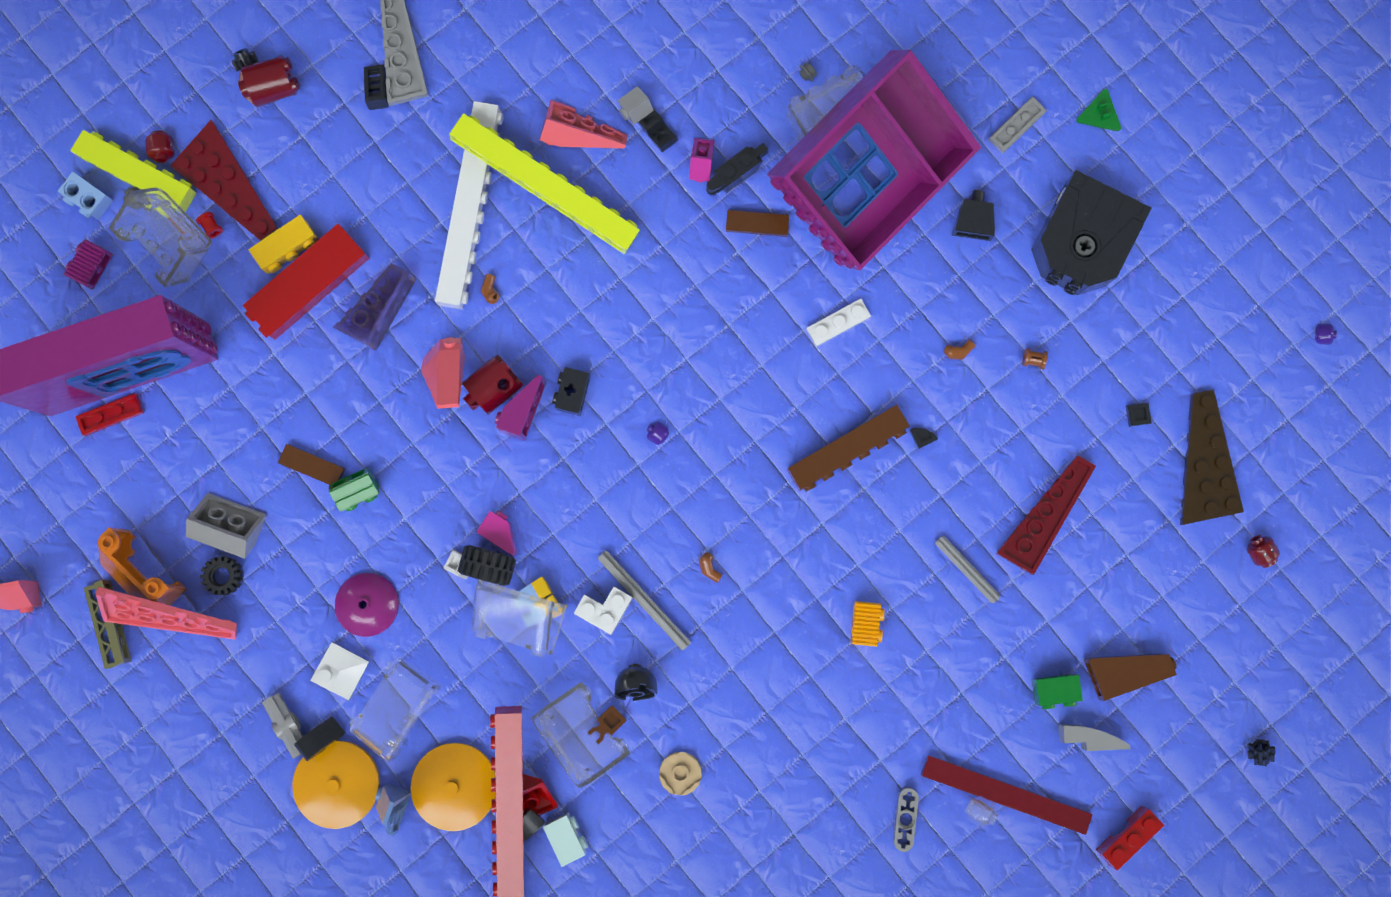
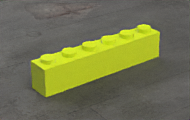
M82 130L70 150L72 153L185 214L197 194L191 189L192 184L183 179H180V181L175 180V175L165 169L162 172L157 170V166L146 159L144 162L138 160L139 156L130 150H127L125 153L120 150V145L111 140L109 143L103 141L104 137L94 131L90 134Z

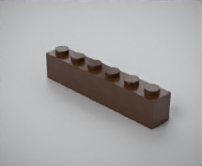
M895 405L787 468V472L799 492L803 489L805 492H808L816 487L815 482L823 479L825 482L835 476L833 472L840 468L844 471L852 466L851 461L859 458V460H862L871 455L869 452L871 449L877 447L879 450L889 444L888 439L902 437L907 433L906 429L910 425L898 405Z

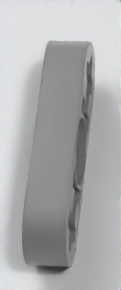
M910 787L902 788L897 798L893 844L901 852L909 851L914 844L919 797L917 792ZM907 792H910V795L914 797L913 800H909V807H913V811L901 809V806L906 807V800L903 799V795H907ZM908 813L911 815L912 821L909 825H902L900 823V816L902 814ZM899 827L904 830H910V833H905V838L909 842L905 843L904 847H901V844L898 842V839H902L903 832L898 831Z

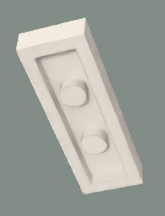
M859 299L807 327L806 331L814 345L818 347L871 318V315L862 299Z

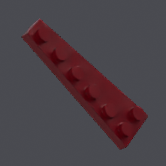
M1078 455L1075 456L997 550L996 554L1025 572L1034 575L1096 466Z

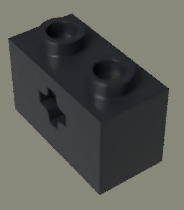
M567 367L564 368V372H560L557 384H560L559 392L554 393L552 401L557 411L581 416L591 378L590 373ZM572 386L576 392L571 393V396H569L566 389L570 390Z

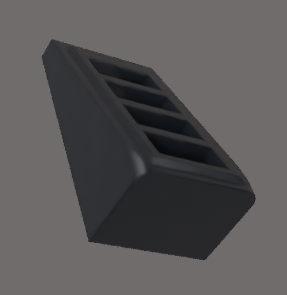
M384 64L364 67L365 103L369 110L389 107ZM380 74L377 77H370V75Z

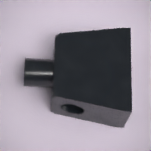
M973 190L972 199H964L955 221L952 236L985 241L993 239L995 236L994 205L990 202H984V191Z

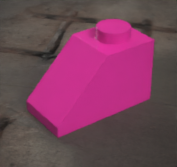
M694 138L690 161V180L696 182L710 181L715 140Z
M498 510L496 513L490 511L476 533L515 556L517 551L511 523L506 521L508 516Z

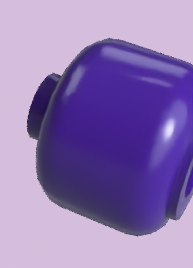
M1318 324L1315 328V340L1318 344L1330 345L1333 339L1337 337V330H1334L1331 324Z
M655 422L653 425L650 424L646 430L648 431L647 439L657 445L663 443L669 435L668 427L660 422Z

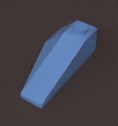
M387 783L377 791L375 800L378 801L376 809L388 835L394 836L398 833L411 791Z

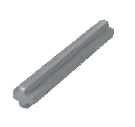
M941 536L935 542L941 551L991 603H995L1000 598V594L945 536Z

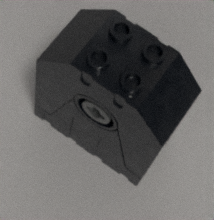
M1075 170L1064 183L1031 249L1040 277L1044 278L1045 282L1052 286L1058 285L1064 288V291L1070 295H1081L1106 287L1118 277L1152 207Z

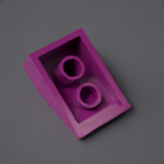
M537 375L503 407L502 412L497 413L495 424H497L496 428L501 433L523 441L526 440L546 386V381L542 376Z

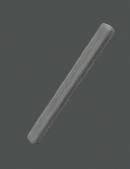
M604 551L598 557V560L681 650L686 649L691 641L608 551Z

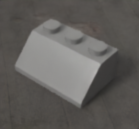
M207 493L186 519V537L245 559L257 542L266 519V514Z

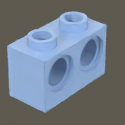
M74 172L69 175L58 190L64 196L62 198L63 201L72 207L75 204L79 206L80 209L78 211L88 219L93 216L99 220L113 202L111 198ZM79 188L78 193L73 195L74 191ZM95 200V204L90 207V203Z

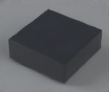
M1149 403L1126 406L1129 427L1152 423Z

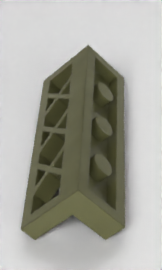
M100 580L94 582V585L84 587V592L104 668L110 669L130 663L132 660L123 625L103 622L98 618L100 608L98 601L93 599L91 590L96 589L97 591L98 587L113 590L111 580ZM105 630L107 631L109 642L104 640L103 634ZM111 650L115 661L113 663H110L108 657Z

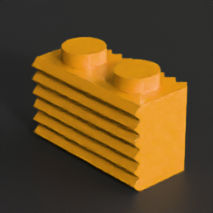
M854 601L850 644L878 647V642H882L883 630H879L880 621L884 620L885 611L884 608H881V604Z

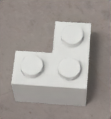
M613 587L604 604L584 595L574 614L612 635L633 597L616 587Z

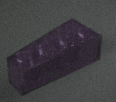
M391 263L373 282V286L368 292H364L360 296L357 304L353 308L350 307L345 313V317L340 322H337L333 328L376 351L414 285L416 278L408 271Z

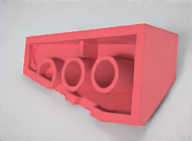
M550 100L540 141L559 147H626V134L606 124L598 125L593 121V117L589 115L583 117L575 113V108Z
M448 337L440 339L423 358L421 372L431 391V396L437 409L459 407L465 364L462 338Z
M17 580L0 584V609L20 610V614L33 612L34 607L42 606L38 581Z

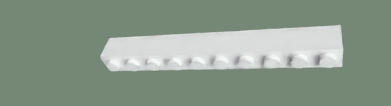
M474 101L471 115L477 118L483 127H490L497 132L498 125H502L503 113H501L499 106ZM465 149L435 298L438 306L463 310L464 304L468 302L469 293L466 292L467 285L472 282L473 273L470 270L471 265L475 264L476 261L474 249L475 244H479L480 241L478 228L479 224H482L484 220L482 208L483 204L487 203L488 192H486L487 184L490 185L492 173L489 172L490 166Z

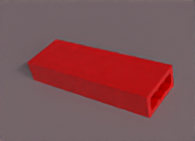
M337 224L242 306L247 310L244 314L252 322L256 321L260 325L258 330L266 338L270 336L276 340L370 258L347 232Z

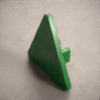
M1103 89L1076 119L1077 123L1117 132L1121 130V125L1107 89Z

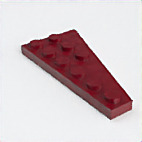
M210 120L170 166L261 241L278 230V227L250 184L249 179L227 146L215 123Z

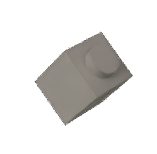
M638 86L618 100L621 107L619 110L620 114L625 120L629 119L634 125L654 111L649 98Z

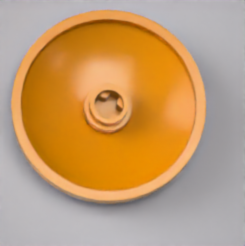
M337 740L309 761H306L304 757L300 760L293 776L292 789L294 800L300 812L312 823L329 829L345 828L363 819L374 807L377 801L375 797L380 788V774L374 759L365 749L349 741Z
M464 743L440 745L423 756L413 772L411 779L413 804L419 815L427 823L438 829L446 831L468 829L479 823L492 808V799H496V792H491V778H495V770L491 771V761L476 747Z

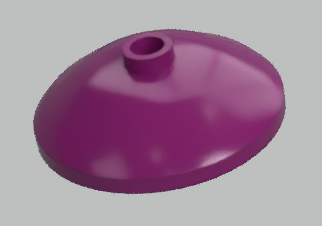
M361 573L354 575L341 585L336 594V617L345 630L357 636L370 637L384 632L392 625L398 614L399 599L397 592L386 578L378 574ZM362 601H365L367 603V606L364 609L360 607V603Z

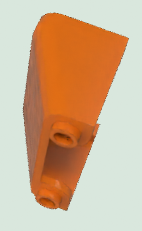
M109 527L98 539L100 564L129 595L154 602H162L170 606L187 589L180 581L174 584H167L160 578L153 577L147 579L128 560L136 553L131 545L132 540L136 536L130 530Z

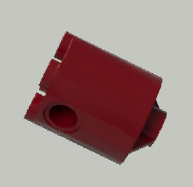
M279 55L274 59L262 60L241 67L238 85L243 97L258 108L279 101L282 98L297 95L300 85L297 78L292 77L290 70L293 67L289 57L284 58L283 55Z
M497 354L462 382L464 388L469 392L463 399L473 411L480 406L489 415L519 391L523 384Z

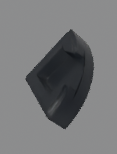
M913 428L909 430L918 449L938 440L937 436L927 429Z

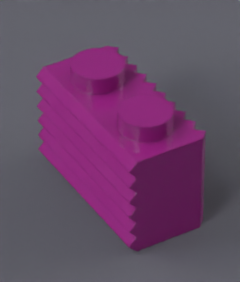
M84 239L77 246L73 260L67 263L64 275L93 290L113 254Z

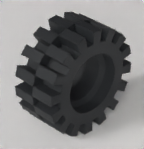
M229 557L212 558L211 561L205 563L206 567H202L201 571H204V573L200 575V578H203L204 581L201 583L212 594L229 595L237 591L236 588H240L242 585L240 581H243L244 577H241V574H244V572L240 570L242 566L236 563L235 559ZM219 568H226L229 571L230 577L225 584H219L215 580V573Z

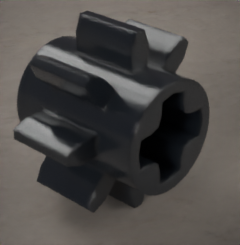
M243 48L233 54L235 59L231 63L235 70L239 71L243 66L258 62V58L254 51L249 52L247 48Z
M1256 739L1253 744H1248V759H1253L1254 765L1266 767L1270 761L1275 762L1276 749L1275 746L1270 747L1269 740Z

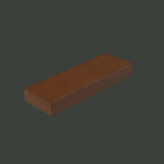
M727 210L726 232L788 236L789 215Z
M288 444L285 445L278 460L279 464L328 485L340 480L345 471L343 467Z

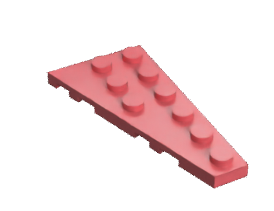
M101 587L97 588L96 598L104 622L236 640L238 633L237 623L230 620L214 618L169 606L162 602H154Z

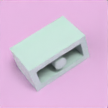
M569 813L543 826L561 867L585 856L587 853L586 848H588L584 836L580 837L576 830L579 826L575 817H570Z

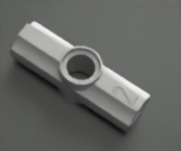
M277 693L263 701L262 704L273 722L272 728L279 739L283 740L287 750L294 759L301 755L294 744L304 735L300 730L301 724L297 716L290 712L281 694Z

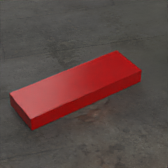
M133 393L75 417L82 436H88L144 414L138 395Z

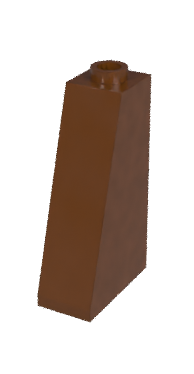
M1169 654L1091 657L1083 659L1097 697L1102 701L1177 675L1175 671L1177 669L1176 662Z

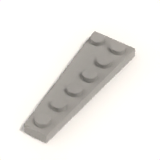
M380 0L387 102L389 106L429 97L405 0Z

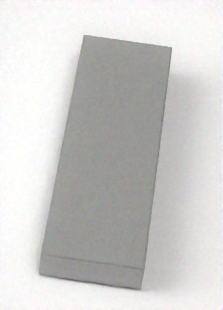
M1032 96L988 141L1003 154L1047 110Z

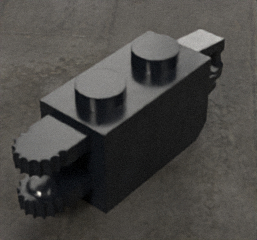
M763 143L755 149L753 147H745L714 170V177L706 184L707 194L714 196L722 190L727 194L754 174L763 162L761 158L768 153V148Z

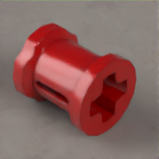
M205 212L197 217L196 222L202 226L207 239H213L222 234L223 228L216 223L213 212Z

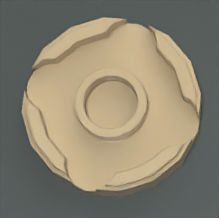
M674 752L668 755L663 760L659 770L662 786L674 795H687L693 792L699 786L702 777L701 766L698 760L686 752Z

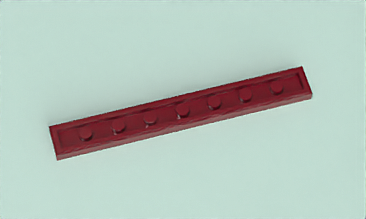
M927 755L921 776L1084 835L1087 834L1093 815Z

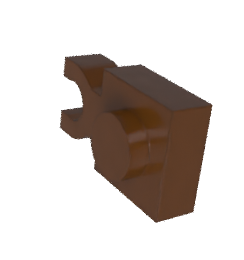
M611 705L597 719L600 725L591 728L587 733L591 735L594 731H598L600 738L596 742L599 745L603 741L605 733L608 732L612 736L627 720Z

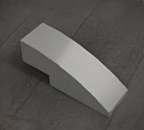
M1058 724L1059 741L1063 743H1081L1082 750L1130 749L1128 743L1106 732L1086 726Z

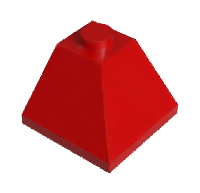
M523 774V812L528 806L538 815H543L558 808L557 802L542 779Z

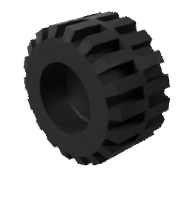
M467 545L464 546L457 571L468 577L506 586L510 585L516 559L509 555Z

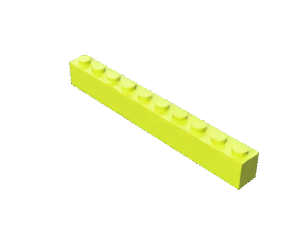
M463 113L449 133L451 141L624 255L637 237L640 230L637 228L636 223L629 219L627 221L620 217L618 211L613 208H606L598 198L594 196L592 198L585 194L583 188L578 185H571L567 182L568 179L559 173L556 175L550 171V167L545 163L536 162L532 159L533 156L525 150L521 152L515 148V144L506 138L503 140L497 136L498 133L492 128L483 127L474 116L469 115L468 117Z

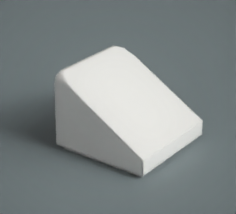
M452 550L443 568L460 578L467 579L468 576L462 575L457 571L462 554Z

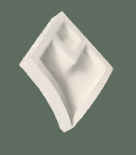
M331 642L310 681L350 700L369 661Z

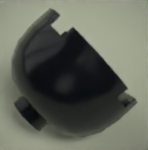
M641 664L628 665V668L623 669L615 680L614 694L620 700L626 701V697H633V701L647 700L655 697L654 693H658L654 674L649 669L641 667Z

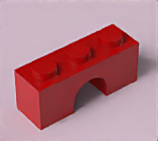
M1140 806L1126 820L1128 825L1121 833L1116 836L1110 835L1096 849L1097 853L1109 866L1117 871L1165 826L1150 809L1144 806Z

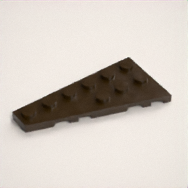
M1214 389L1193 393L1190 396L1189 433H1187L1188 448L1185 456L1184 496L1181 503L1183 508L1180 525L1244 512Z

